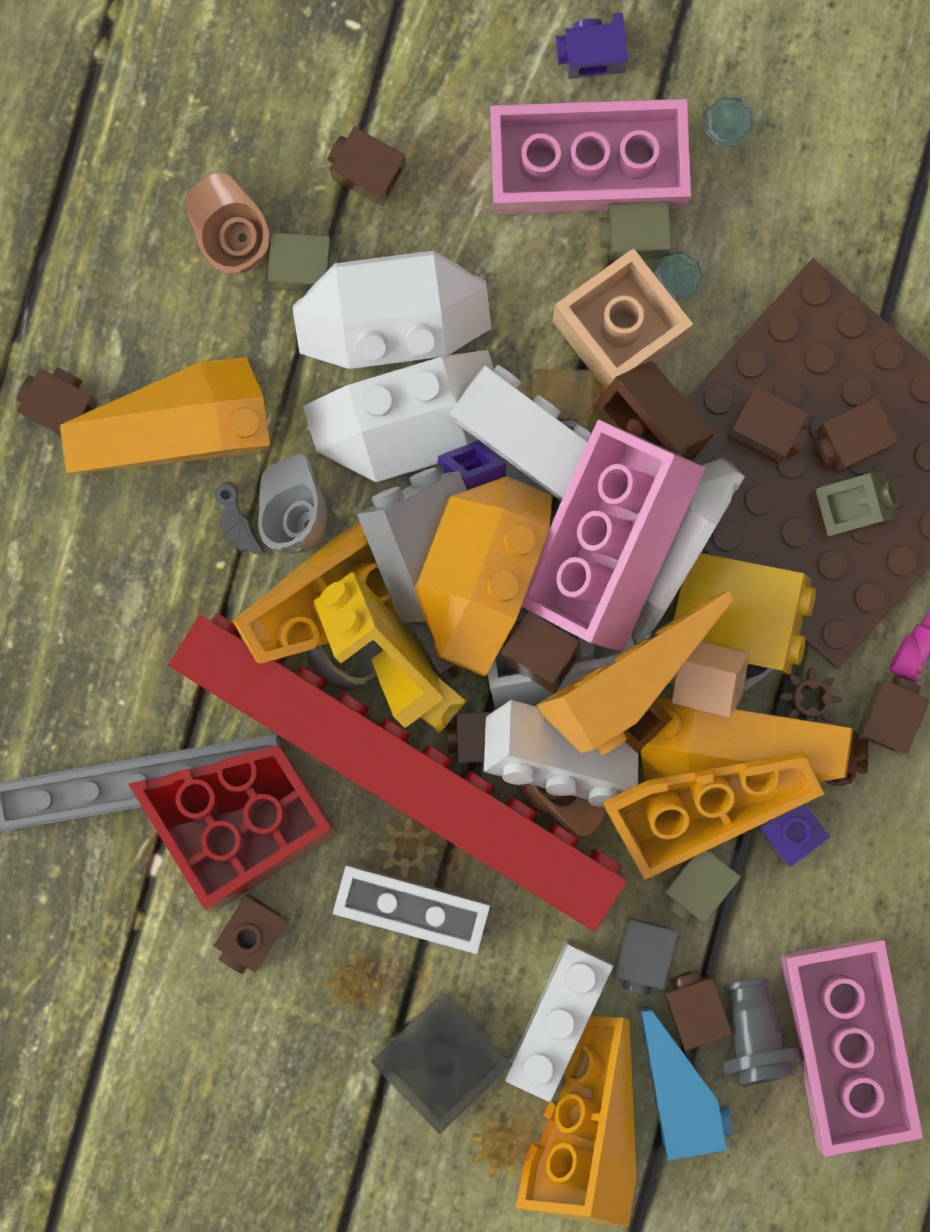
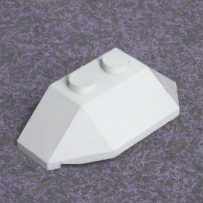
M435 251L335 263L311 287L306 295L293 305L299 353L348 369L448 356L491 329L486 280L477 275H472L458 264Z
M482 350L438 357L346 385L304 405L303 409L317 453L375 483L438 465L439 455L478 441L477 438L448 418L447 415L484 366H487L492 371L494 370L489 351Z
M723 458L702 465L706 469L632 631V636L638 643L649 638L651 631L656 628L727 509L735 490L737 491L745 477L731 462Z

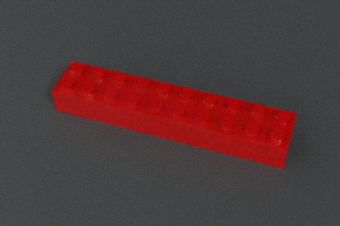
M215 613L211 620L202 615L198 616L169 662V667L596 932L627 882L618 874L622 865L597 849H594L590 856L575 847L580 839L555 823H552L548 830L533 821L537 812L512 796L507 804L493 797L490 794L495 786L469 770L465 778L448 768L453 760L427 744L422 752L407 743L411 733L387 718H384L381 725L376 724L365 717L369 707L342 691L338 699L323 691L327 682L300 665L296 672L291 671L282 665L286 657L261 664L257 663L246 643L240 639L241 635L235 624L218 613Z

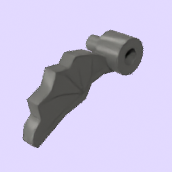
M223 482L216 489L215 498L220 504L226 505L222 513L220 525L226 530L225 538L234 541L239 551L248 549L253 554L261 555L264 549L254 535L248 517L239 511V490L237 486L232 482Z

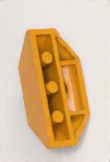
M506 476L448 498L414 588L424 618L435 641L434 646L439 658L482 676L487 675L518 617L549 532L552 495Z

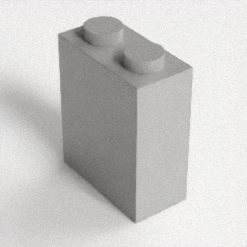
M437 468L424 470L409 478L411 486L402 491L400 487H394L380 492L372 497L373 506L357 513L401 623L426 621L414 588L448 498L467 490L460 471L439 474Z

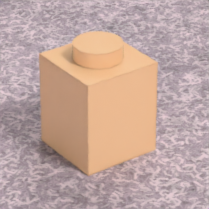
M701 641L669 681V683L675 684L672 703L730 718L743 696L749 653Z

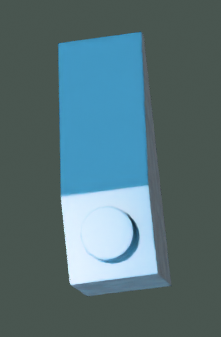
M640 1007L664 1153L667 1159L674 1160L727 1150L725 1137L733 1135L728 1106L719 1107V1102L650 1007Z

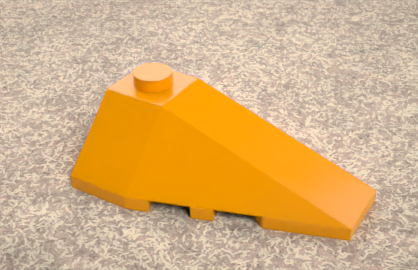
M247 357L195 363L60 425L66 475L259 454L270 446L264 398Z
M360 521L330 540L232 620L257 663H265L328 644L329 641L313 601L329 585L339 582L352 571L399 619Z
M729 591L709 598L655 632L656 636L651 640L646 638L617 654V657L614 658L616 662L612 665L606 664L593 672H587L536 705L537 708L580 753L598 749L600 754L603 755L627 740L624 731L641 719L734 600Z
M657 697L655 700L673 719L641 749L644 782L804 752L818 782L846 778L853 728L736 709L728 718L673 704L672 699Z
M804 752L647 780L604 801L603 804L644 880L818 798L824 795V792Z
M590 1016L564 1071L566 1081L557 1102H549L543 1115L549 1120L539 1144L531 1143L525 1157L516 1209L594 1224L629 1227L637 1179L630 1020L621 1017Z

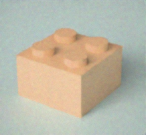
M634 248L556 303L552 320L605 390L616 376L651 361L657 364L685 344L694 325Z

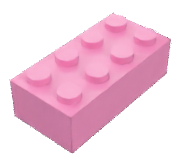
M687 99L490 106L493 215L608 211L609 205L613 203L669 201V209L687 208L691 198Z
M598 420L550 526L521 607L592 644L623 652L706 467L635 434Z
M874 936L780 954L797 1047L801 1048L803 1061L800 1063L817 1149L824 1157L923 1139L885 940Z

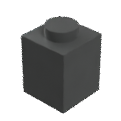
M627 917L613 970V975L616 978L623 979L621 988L644 995H650L652 987L664 989L678 935L675 929Z

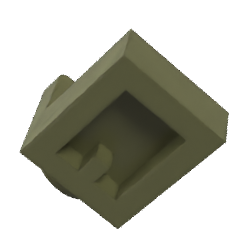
M884 472L868 473L815 489L828 536H834L897 518L895 508L899 506L898 493L891 479H886Z

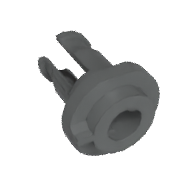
M764 977L739 981L724 986L725 992L729 994L731 1003L730 1018L737 1058L724 1062L723 1067L725 1076H738L740 1086L742 1087L793 1076L791 1065L803 1061L801 1048L785 1049L776 1010L769 997L767 986L770 985L769 979Z

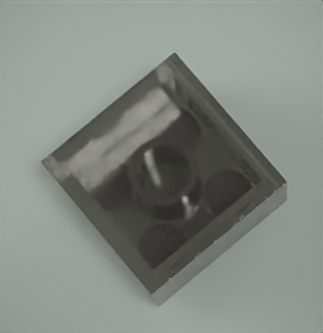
M444 987L376 1051L370 1061L439 1135L512 1065L511 1057Z

